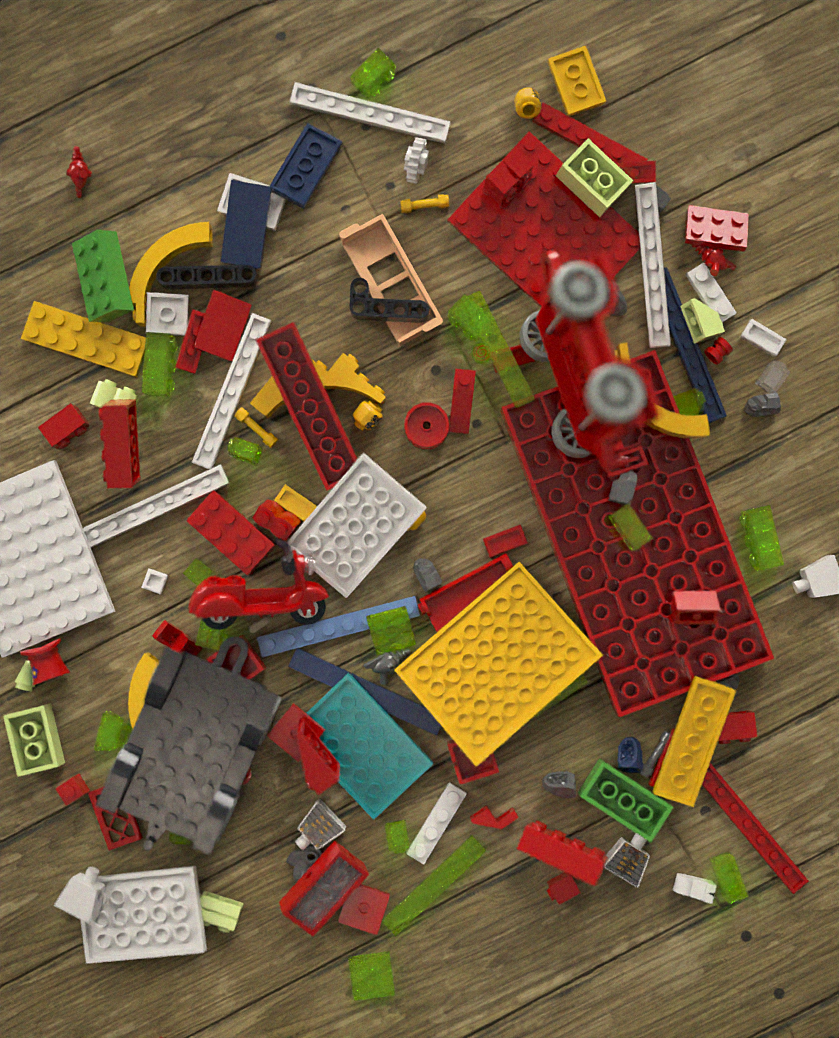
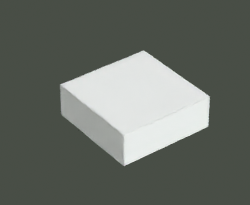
M149 568L141 588L162 594L169 575Z

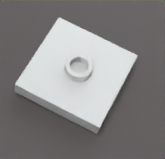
M147 292L146 334L184 336L188 324L189 295Z

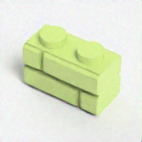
M204 891L200 898L203 925L210 926L212 924L218 926V930L226 933L234 931L244 903Z

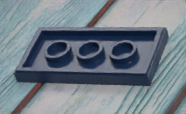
M307 123L271 182L272 193L305 209L340 150L343 141Z
M231 180L221 262L262 268L272 193L271 186Z

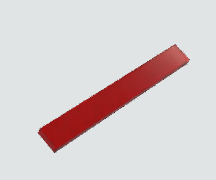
M709 763L702 786L789 891L795 894L809 880L713 765Z

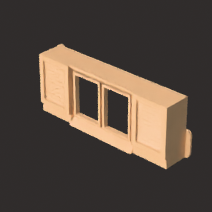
M383 214L361 226L353 224L340 232L341 243L359 276L367 280L372 298L385 299L381 293L382 291L409 277L419 294L411 300H421L428 304L429 316L424 322L386 321L399 346L442 324L443 319ZM395 253L405 271L377 286L368 267ZM377 306L380 313L382 314L385 311V308L383 306ZM397 307L394 312L397 315H402L405 309ZM418 308V311H416L418 315H422V308Z

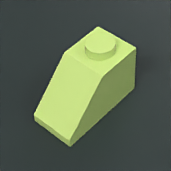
M691 299L680 306L694 344L714 338L725 332L718 312L697 299Z

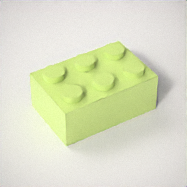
M589 139L575 151L556 174V177L599 217L607 211L633 182L624 171Z
M51 703L3 716L17 777L55 768L65 763Z

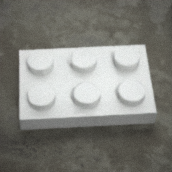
M230 173L217 209L218 213L227 215L231 180L265 186L269 185ZM271 193L267 229L276 231L286 199L274 193Z

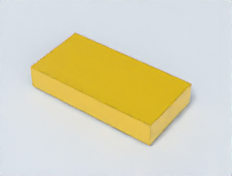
M286 484L274 500L304 522L317 508L315 504Z

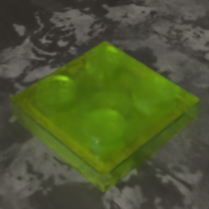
M406 606L366 616L377 655L416 645Z
M390 951L349 957L354 1001L395 995Z

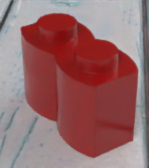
M268 499L258 507L252 517L259 526L270 529L276 537L282 540L290 538L301 523V520L294 513L284 511L280 504Z

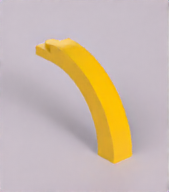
M199 222L177 228L161 237L143 255L133 273L129 286L133 307H136L133 311V320L140 327H146L147 292L151 291L158 270L165 267L172 259L184 252L197 248L212 247L213 227L210 222Z
M627 343L617 345L616 350L613 351L615 359L630 360ZM660 406L658 407L661 417L655 422L647 424L653 429L675 437L705 438L710 435L707 415H680L663 409Z
M149 652L144 653L138 662L130 683L128 708L132 729L144 705L143 701L148 684L159 662V659Z

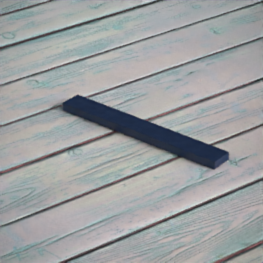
M665 267L664 277L669 332L702 414L707 415L709 424L727 415L698 343L694 344L680 307L682 303L668 268Z
M296 648L288 667L331 687H334L345 675L350 673L387 713L434 735L438 734L441 724L425 706L302 649Z

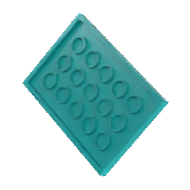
M350 673L345 675L306 713L325 729L319 739L340 763L339 784L373 820L434 763Z

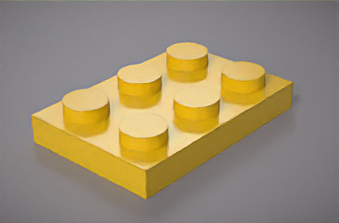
M586 45L548 58L549 68L566 114L569 117L606 104V98Z

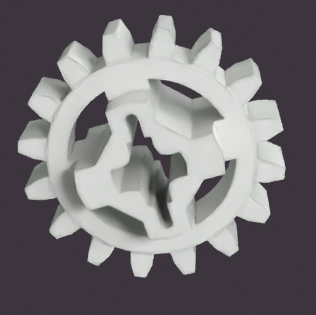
M417 137L413 147L409 146L404 165V171H407V182L416 184L420 174L424 175L429 151L425 148L426 139Z

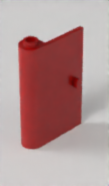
M505 553L419 599L421 603L417 605L423 615L427 613L436 632H438L507 573L513 565Z

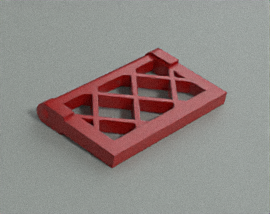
M103 787L88 792L109 851L143 838L134 815L127 813L129 816L127 819L118 814L120 809L112 813L96 806L98 801L97 795L101 794ZM103 811L113 815L109 826L106 823ZM116 817L127 822L123 832L112 828ZM129 823L132 825L135 833L131 836L125 834ZM110 831L121 835L118 841L113 842Z

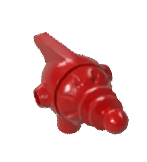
M75 146L72 153L73 157H71L72 162L69 164V169L66 170V175L71 178L76 186L77 198H82V188L85 186L88 178L92 176V172L83 161L84 157H82L80 148Z
M691 244L692 247H696L695 251H699L698 255H702V261L707 268H711L710 274L712 276H717L719 270L727 268L731 270L736 269V265L725 258L722 249Z

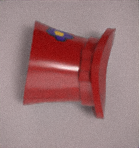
M60 638L45 646L20 652L21 655L27 656L30 661L33 685L70 673L58 652L57 645L61 642Z

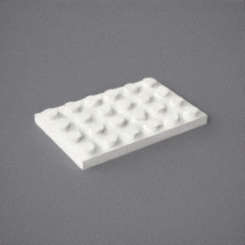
M363 453L287 543L291 546L292 550L296 551L297 555L303 554L305 561L308 558L309 567L347 598L422 514L426 506Z
M196 866L97 877V881L105 885L98 918L90 923L81 920L86 963L204 953L207 950Z

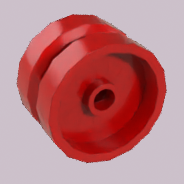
M420 403L413 406L404 420L405 434L408 441L414 447L422 450H432L439 447L445 441L449 432V419L446 412L440 406L433 403ZM424 423H428V425H431L429 429L423 428Z

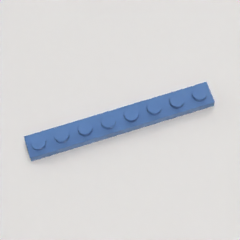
M413 596L317 621L314 624L302 625L257 637L261 656L265 657L420 616L416 598Z

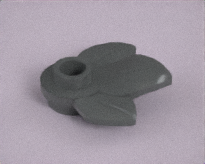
M309 845L304 850H294L289 854L286 862L295 866L293 870L295 882L322 855L320 848L317 849L314 845ZM312 853L315 855V858L310 859L308 855Z

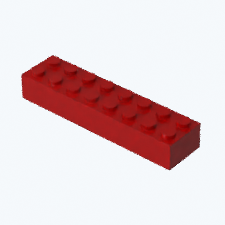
M292 322L255 340L326 491L335 487L358 458L295 322Z

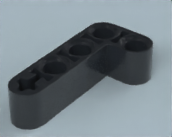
M359 277L351 282L350 312L353 318L357 320L421 323L428 319L429 306L424 301L369 298L370 291L367 280ZM363 285L366 289L364 292L358 293L355 291V287ZM363 305L365 309L361 313H356L354 307ZM377 306H383L385 311L382 314H377L374 312V309ZM403 307L405 309L404 314L397 315L394 312L395 308ZM418 308H422V315H418V312H416Z

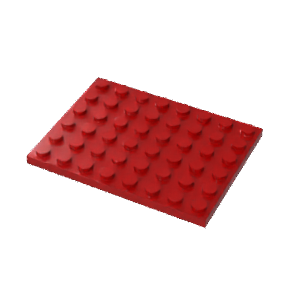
M530 131L507 154L508 156L517 147L534 165L531 171L533 175L529 178V183L523 189L519 187L511 201L508 203L504 201L499 205L483 188L485 178L447 220L540 307H542L548 297L541 266L543 252L555 250L560 258L562 267L571 263L592 260L599 252H603L612 278H614L641 248L639 232L611 206L599 217L556 177L557 172L564 163ZM503 160L499 163V164H501L503 167L506 166V165L503 163Z

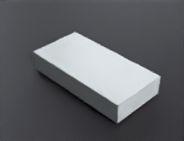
M753 319L749 321L740 338L774 358L787 340Z

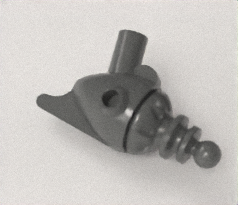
M407 648L405 651H396V654L393 652L383 653L379 657L365 663L363 667L365 669L372 668L374 673L380 674V683L387 684L388 675L393 674L394 670L399 666V661L403 662V658L406 659V655H410L411 650Z

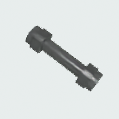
M664 731L659 737L661 741L646 764L643 763V770L640 774L644 777L649 778L654 772L652 768L660 758L670 736L668 732Z

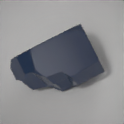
M635 737L624 738L618 747V768L626 773H641L643 770V751L641 750L640 742Z

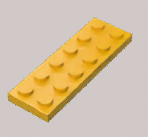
M36 301L33 302L21 339L134 377L138 376L150 341L149 338L104 323L89 322L88 318Z
M694 676L652 791L655 795L694 807L734 698L735 689Z

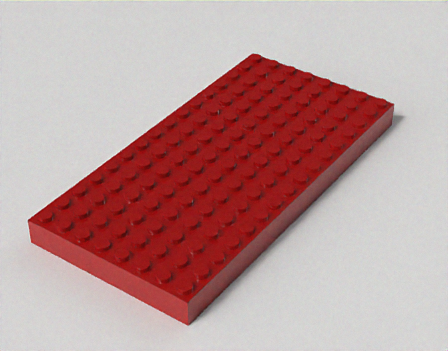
M653 350L631 358L630 361L637 364L646 374L657 405L670 412L680 414L656 351ZM558 386L501 407V415L585 636L602 654L596 661V665L615 715L622 717L688 692L694 676L714 682L775 659L689 438L671 436L653 429L647 424L634 427L621 438L624 449L620 452L642 445L648 462L647 466L630 471L637 475L636 487L630 505H623L608 500L613 482L617 481L621 475L608 479V474L603 469L597 456L591 454L583 458L571 457L564 454L555 445L552 438V424L557 415L565 409ZM561 433L563 439L569 436L568 433ZM570 438L566 443L572 446L573 440ZM637 451L623 457L629 459L640 454ZM642 459L628 463L627 467L622 466L611 469L613 473L642 463ZM673 591H716L720 608L717 624H674L671 610Z

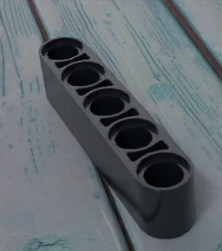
M251 265L162 267L156 275L158 282L165 289L246 288L253 287L258 282V274ZM247 272L253 273V277L250 280L243 279ZM211 273V280L204 281L203 277L206 274ZM226 273H232L233 276L230 280H223ZM186 274H192L190 281H183ZM166 275H172V279L169 282H163V278Z

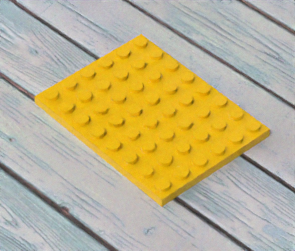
M518 562L401 663L395 671L475 766H477L595 663L602 654L525 567Z

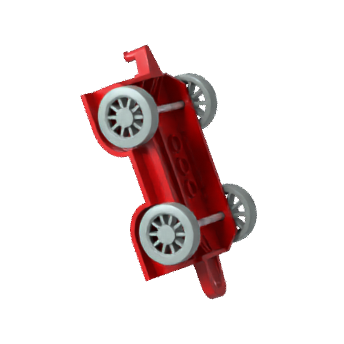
M555 250L543 252L541 266L548 297L540 311L532 313L525 320L520 329L519 338L523 350L531 358L540 362L550 363L565 409L557 415L552 424L553 441L558 449L568 456L583 458L591 454L597 456L605 471L622 466L627 467L628 462L625 457L618 459L615 457V454L624 449L621 438L634 427L655 422L661 417V413L644 371L630 360L615 359L602 321L615 305L616 287L604 253L599 252L592 260L571 263L562 267L560 258ZM529 338H536V340L530 342ZM536 344L541 345L539 350L534 347ZM561 433H568L569 436L563 439ZM570 438L573 440L572 446L566 443Z

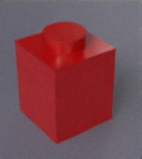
M80 774L75 775L55 788L66 806L90 791Z
M566 872L547 881L549 888L546 891L551 900L554 901L556 899L559 905L581 893L571 874Z

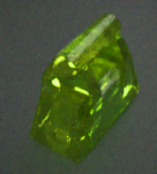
M109 710L105 711L102 714L94 750L110 751L118 747L123 748L133 730L131 724L125 723L124 719ZM126 730L124 740H119L121 731Z

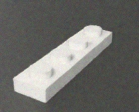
M451 782L447 784L408 848L407 855L423 865L425 864L467 792Z

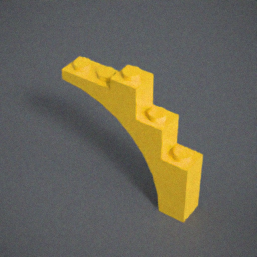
M342 353L329 371H326L328 367L320 360L315 362L312 359L325 389L352 391L368 397L380 406L386 401L385 392L377 385L375 387L371 386L368 383L369 379L362 373L356 374L360 369L357 364L359 361L351 354L347 356ZM273 376L250 402L255 409L267 418L285 404Z

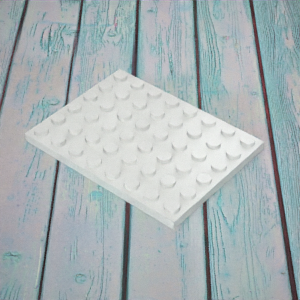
M55 460L0 482V655L2 658L116 612Z

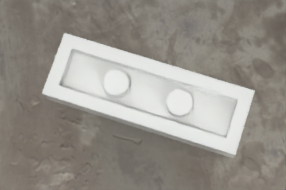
M702 263L686 274V277L703 303L718 312L722 322L736 314L733 306L710 274L705 263Z

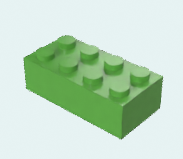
M97 229L72 243L89 322L108 323L134 311L117 232Z
M600 758L577 792L580 797L649 842L653 841L673 809V806Z

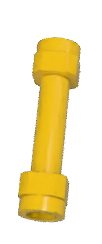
M438 195V198L418 201L404 199L400 201L401 212L411 213L413 209L439 206V209L449 207L448 195Z
M243 407L234 415L241 423L247 424L256 432L269 448H272L279 439L271 432L265 431L250 417V414Z

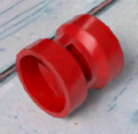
M718 337L712 346L704 350V354L713 364L719 365L723 361V357L725 355L728 356L733 351V348L724 338Z

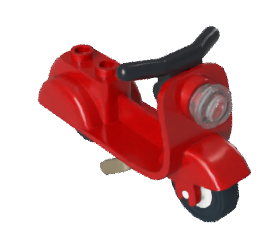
M276 538L275 544L283 550L284 557L281 559L283 572L286 575L293 574L295 580L293 586L246 589L245 579L238 575H232L228 578L211 576L203 580L193 591L189 600L188 612L195 614L197 618H202L208 627L217 630L226 629L231 626L237 619V616H246L249 621L259 616L261 619L249 627V631L255 633L268 624L274 614L290 612L293 619L300 624L309 625L316 623L325 613L326 605L324 599L328 598L329 595L322 585L313 581H305V573L312 575L313 571L317 570L316 558H313L312 554H308V556L303 554L297 555L296 551L292 550L287 542Z

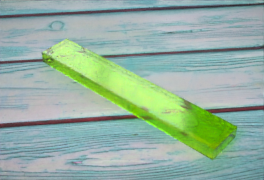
M479 290L462 298V303L515 408L533 401L535 398L481 291Z
M473 835L468 837L382 919V922L397 936L483 855L486 849Z

